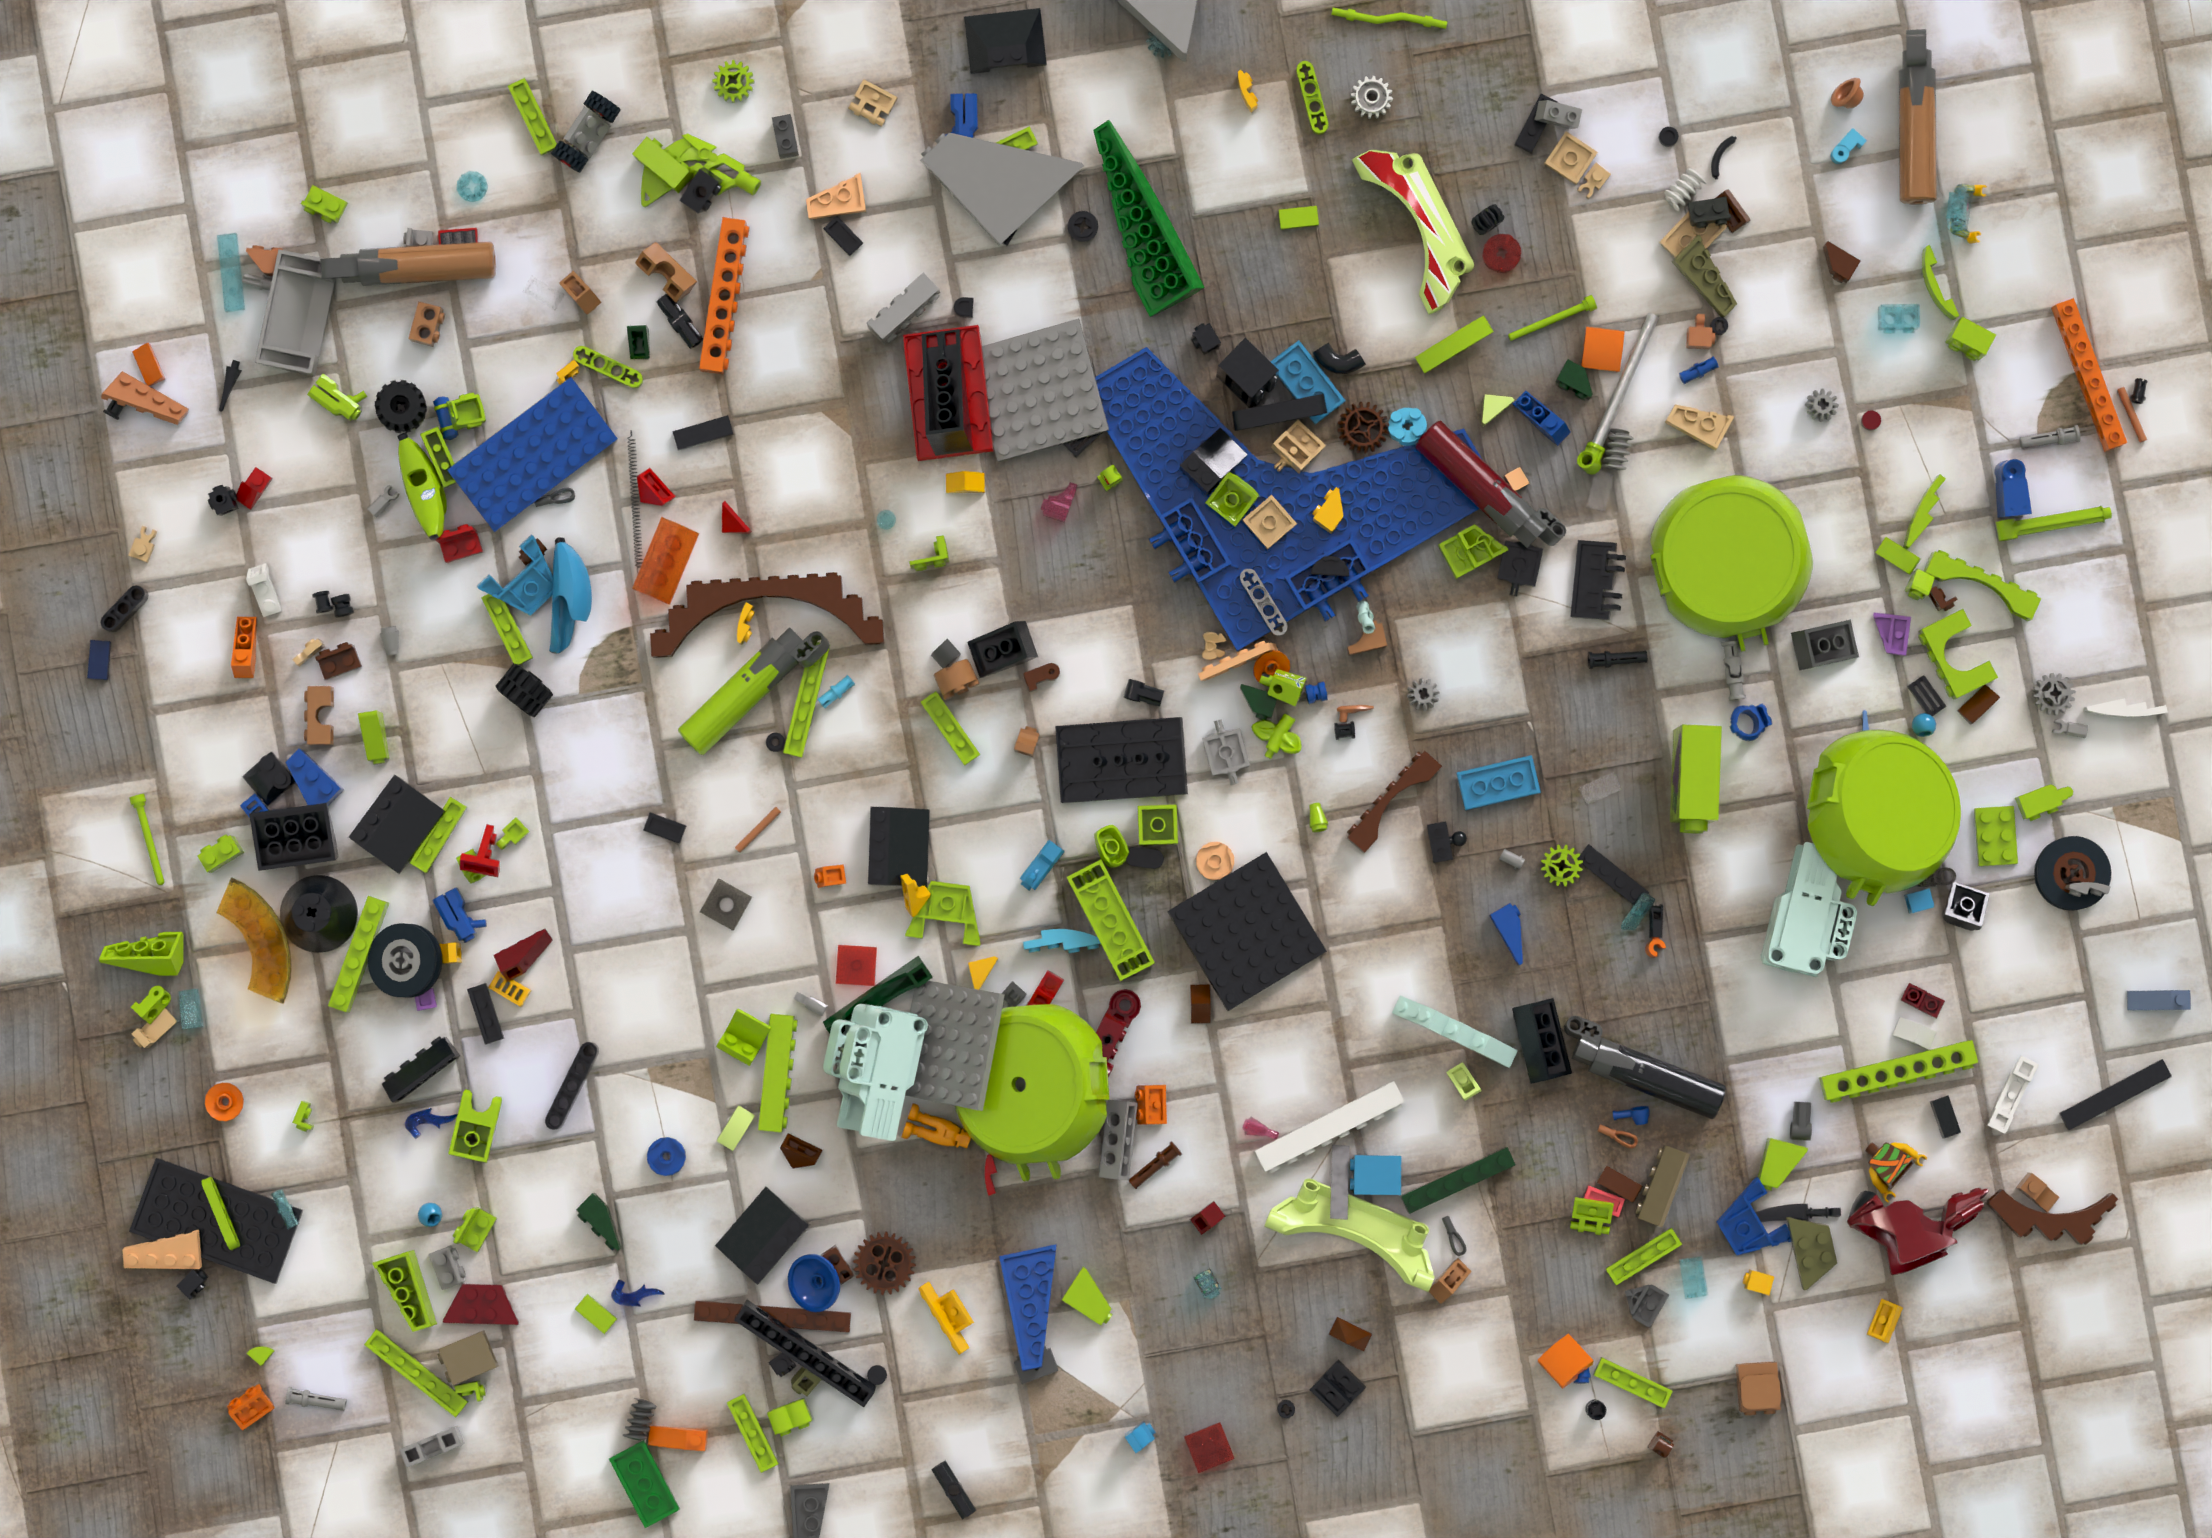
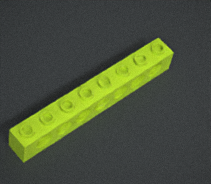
M1967 1040L1819 1077L1824 1100H1830V1103L1841 1101L1842 1096L1849 1095V1098L1861 1096L1860 1092L1868 1091L1869 1094L1880 1091L1879 1087L1886 1086L1887 1089L1898 1087V1083L1903 1081L1906 1084L1917 1082V1078L1923 1076L1925 1080L1936 1077L1935 1073L1943 1072V1075L1955 1072V1068L1962 1067V1070L1974 1068L1973 1064L1978 1063L1973 1040ZM1955 1052L1960 1056V1060L1956 1064L1951 1060V1055ZM1935 1057L1941 1060V1065L1938 1068L1932 1065V1060ZM1916 1062H1920L1922 1065V1070L1919 1073H1916L1913 1069V1065ZM1898 1066L1903 1069V1075L1899 1078L1894 1073L1895 1068ZM1878 1071L1884 1073L1885 1078L1882 1082L1876 1080L1875 1076ZM1859 1076H1863L1866 1080L1863 1087L1857 1084ZM1842 1080L1847 1084V1088L1843 1092L1838 1089V1083Z

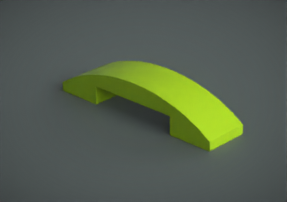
M1928 245L1923 249L1922 272L1925 285L1937 307L1948 318L1954 320L1959 317L1958 311L1952 298L1946 301L1943 298L1931 268L1937 263L1931 246Z

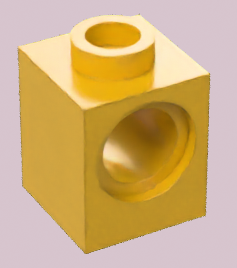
M1749 1269V1272L1745 1273L1743 1278L1744 1288L1770 1295L1774 1276Z

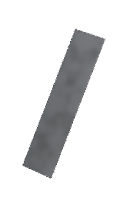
M1332 1145L1330 1219L1348 1220L1350 1146Z

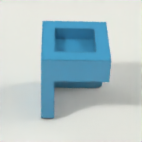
M1930 888L1904 895L1909 914L1934 907Z

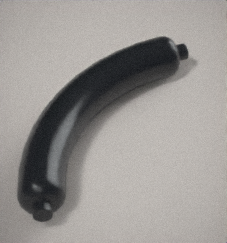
M1730 136L1725 139L1713 155L1711 173L1715 180L1720 175L1719 162L1721 156L1730 145L1735 143L1736 136Z

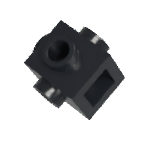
M219 485L212 488L213 492L208 493L210 498L208 503L217 515L223 516L239 509L236 503L238 498L234 489Z

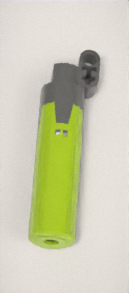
M790 627L777 640L772 637L678 728V732L700 755H704L798 663L803 667H811L828 651L829 641L818 631L810 633L802 640ZM821 640V643L816 645V642Z

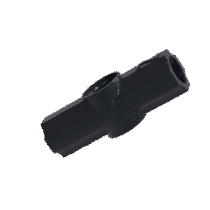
M665 294L657 301L658 306L667 316L670 325L676 333L680 334L690 349L703 341L702 336L693 326L690 317L668 294Z
M946 1460L931 1469L962 1520L977 1511ZM949 1486H958L959 1493L956 1495L950 1494L948 1491Z

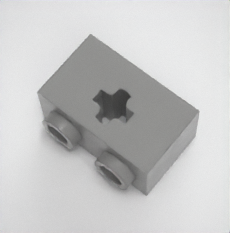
M1549 100L1539 101L1535 120L1567 129H1575L1579 127L1582 109Z

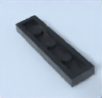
M1589 844L1577 858L1578 860H1583V863H1581L1636 908L1639 907L1649 894L1646 889Z

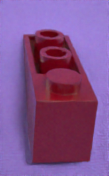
M546 929L538 931L493 955L501 974L507 982L524 974L553 941Z

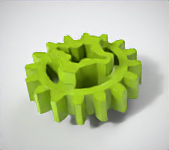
M732 60L731 65L725 61V67L719 65L720 72H714L717 78L712 79V82L717 84L714 86V90H720L718 96L724 95L726 102L731 98L732 103H735L736 98L741 102L743 95L748 98L747 91H753L750 84H755V81L750 79L753 73L748 72V65L743 68V63L740 61L736 65L735 60ZM736 69L737 71L730 72L729 70ZM722 76L725 78L723 86H721ZM746 76V85L744 87L742 85V80ZM730 79H736L737 84L731 83Z
M1558 844L1557 850L1551 847V853L1545 852L1544 854L1547 859L1541 860L1545 864L1541 870L1547 871L1544 877L1550 876L1549 882L1552 883L1555 880L1557 881V886H1559L1560 882L1567 886V881L1573 884V877H1580L1577 871H1583V868L1579 867L1583 860L1577 859L1580 853L1574 854L1575 848L1567 850L1568 845L1561 849ZM1561 852V856L1558 859H1551L1554 854ZM1568 854L1573 857L1575 864L1569 862L1567 859ZM1561 860H1565V864L1571 866V868L1567 867L1561 871L1559 866L1553 863H1560ZM1549 866L1554 867L1556 870V877L1551 873ZM1567 871H1574L1569 877L1563 878L1564 873Z

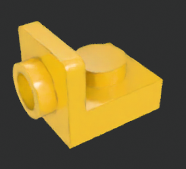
M572 360L556 373L559 377L556 381L562 384L568 377H575L579 373L578 369L581 367L575 360Z

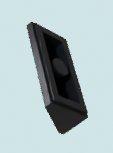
M1949 1095L1930 1101L1942 1138L1960 1133L1961 1131Z

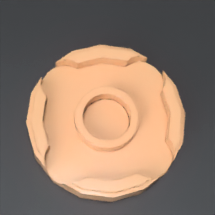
M1210 842L1203 845L1198 851L1196 866L1199 873L1205 878L1220 880L1232 871L1234 855L1225 844Z

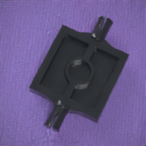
M1505 541L1504 546L1508 548V551L1502 554L1497 579L1511 583L1509 595L1513 596L1514 593V596L1517 597L1519 586H1536L1543 549L1532 545L1527 548L1521 542Z

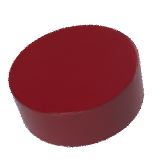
M1867 411L1861 418V424L1867 430H1875L1881 424V416L1876 411Z

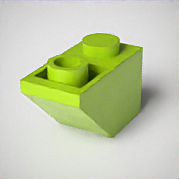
M1917 568L1914 570L1904 591L1908 593L1910 598L1922 600L1929 595L1935 577Z

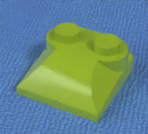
M1228 472L1205 503L1236 527L1260 495L1239 476Z

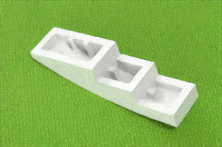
M2125 698L2083 708L2084 712L2120 718L2147 717L2168 713L2166 705L2147 709L2146 702L2126 706Z

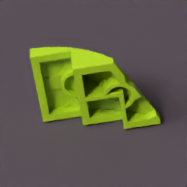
M1475 524L1438 544L1456 579L1508 551L1506 546L1500 544Z

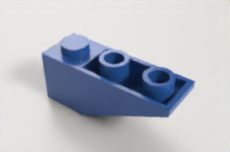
M1527 391L1513 403L1517 410L1557 446L1571 433L1561 418Z

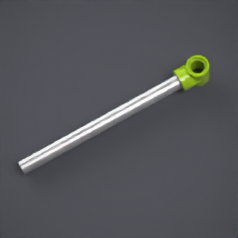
M1648 313L1593 441L1588 442L1585 450L1578 455L1577 464L1587 474H1596L1601 469V458L1605 452L1604 442L1659 319L1658 316L1652 313Z

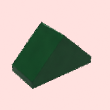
M647 325L627 326L630 359H650L649 329Z

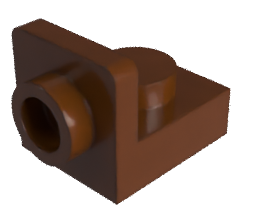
M1937 586L1931 588L1928 595L1937 611L1951 609L1955 606L1953 602L1958 600L1955 596L1946 602L1943 590L1941 588L1938 589Z

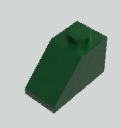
M1241 684L1240 691L1252 713L1256 714L1255 717L1265 721L1267 718L1271 719L1277 698L1269 696L1267 691Z

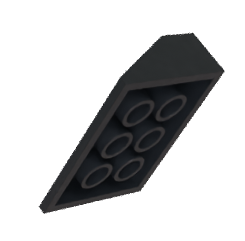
M394 774L349 835V838L400 874L446 811Z
M327 803L249 813L258 871L335 861L339 857Z
M870 808L868 885L902 886L900 876L908 874L912 880L916 881L917 887H927L930 809Z
M765 1187L715 1246L758 1285L810 1224L768 1187Z

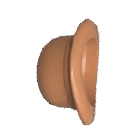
M1852 78L1840 84L1831 95L1832 105L1836 107L1843 106L1848 109L1859 105L1864 96L1863 90L1860 87V78Z

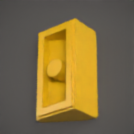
M1881 1298L1867 1335L1889 1343L1903 1307Z

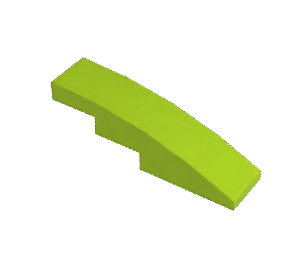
M1482 316L1431 346L1415 358L1423 372L1428 373L1494 331L1485 316Z
M1941 474L1934 479L1926 490L1913 514L1903 545L1905 549H1908L1933 520V517L1928 512L1940 499L1934 493L1946 480Z

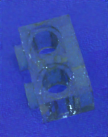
M1883 304L1878 307V330H1884L1886 334L1895 333V330H1903V333H1914L1915 330L1920 328L1919 304ZM1885 315L1893 317V324H1888L1885 321ZM1910 315L1913 318V323H1906L1904 316Z

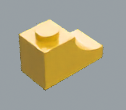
M461 943L439 944L442 952V964L462 963Z

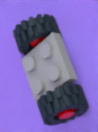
M591 91L583 103L585 105L564 137L572 147L563 141H559L551 152L555 158L579 173L611 127L601 118L613 123L621 111L613 102L594 91Z

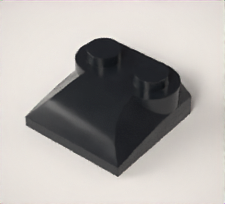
M272 751L263 756L255 766L242 776L267 806L296 783L292 774Z
M1953 881L1946 907L1942 912L1943 919L1949 924L1966 930H1980L1983 925L1990 894Z

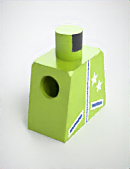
M1277 669L1274 676L1263 672L1259 683L1269 687L1267 693L1269 696L1296 706L1307 678Z

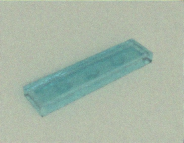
M237 233L217 235L225 312L245 310Z

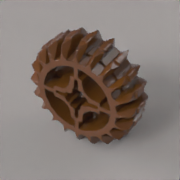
M1359 402V408L1353 403L1351 405L1353 411L1346 408L1345 412L1348 415L1341 414L1340 417L1344 421H1338V425L1343 427L1337 429V432L1344 433L1339 436V439H1347L1343 445L1347 446L1350 443V451L1353 450L1354 446L1358 447L1356 450L1358 454L1361 448H1364V454L1368 453V447H1370L1372 452L1375 451L1374 445L1381 448L1382 445L1379 440L1385 442L1386 438L1382 435L1389 434V431L1384 430V428L1389 427V423H1383V421L1387 420V416L1380 417L1383 410L1381 409L1377 413L1375 411L1377 405L1370 409V402H1367L1366 407H1363V403ZM1360 413L1370 414L1375 420L1367 421ZM1352 416H1355L1357 426L1348 431V421ZM1362 423L1367 426L1369 425L1366 433L1358 430ZM1379 425L1378 436L1372 440L1370 429ZM1361 435L1367 443L1357 442L1351 436Z

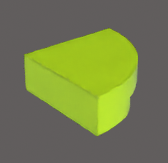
M259 1346L249 1350L246 1354L262 1366L275 1350L270 1347Z

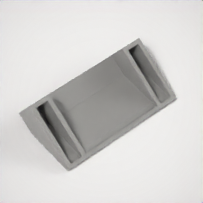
M278 249L255 363L294 373L316 376L336 278L322 279L320 259L324 258Z

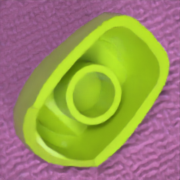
M1108 825L1094 833L1099 856L1106 866L1116 868L1122 865L1129 855V850L1118 828L1114 825Z

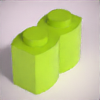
M805 1398L767 1412L775 1435L780 1433V1436L791 1433V1429L795 1427L799 1429L810 1426L809 1422L813 1420Z

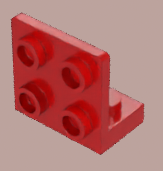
M465 524L457 527L458 530L453 532L445 530L436 539L441 546L445 563L483 552L478 532L473 526Z

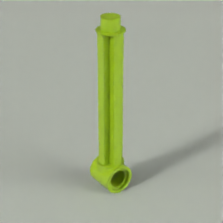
M2099 506L2017 521L2015 519L1996 522L1999 541L2016 539L2021 535L2098 522L2104 523L2105 519L2112 518L2110 507L2103 508Z

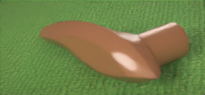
M1340 706L1337 708V711L1340 712L1339 721L1347 722L1348 713L1374 709V706Z

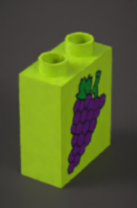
M1682 724L1673 730L1670 822L1680 823V833L1702 834L1703 832H1708V824L1719 819L1722 726Z

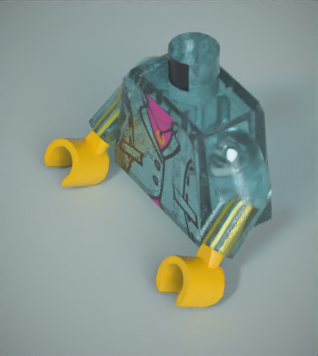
M1958 184L1954 192H1949L1946 215L1948 230L1956 236L1967 239V242L1970 244L1979 243L1980 241L1977 240L1976 236H1980L1981 233L1979 231L1969 232L1968 230L1972 194L1974 196H1986V194H1982V189L1987 188V186Z

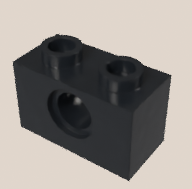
M700 168L679 201L698 214L703 211L706 212L712 204L710 200L713 195L717 196L722 189L720 184L723 180L707 168ZM701 186L706 189V196H702L699 193Z

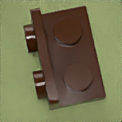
M345 642L337 645L338 649L332 651L326 649L319 652V656L315 658L319 663L324 680L362 667L353 644Z

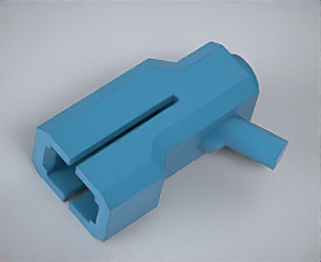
M1048 840L1020 877L1022 880L1021 885L1029 891L1031 888L1036 890L1065 851L1051 840Z

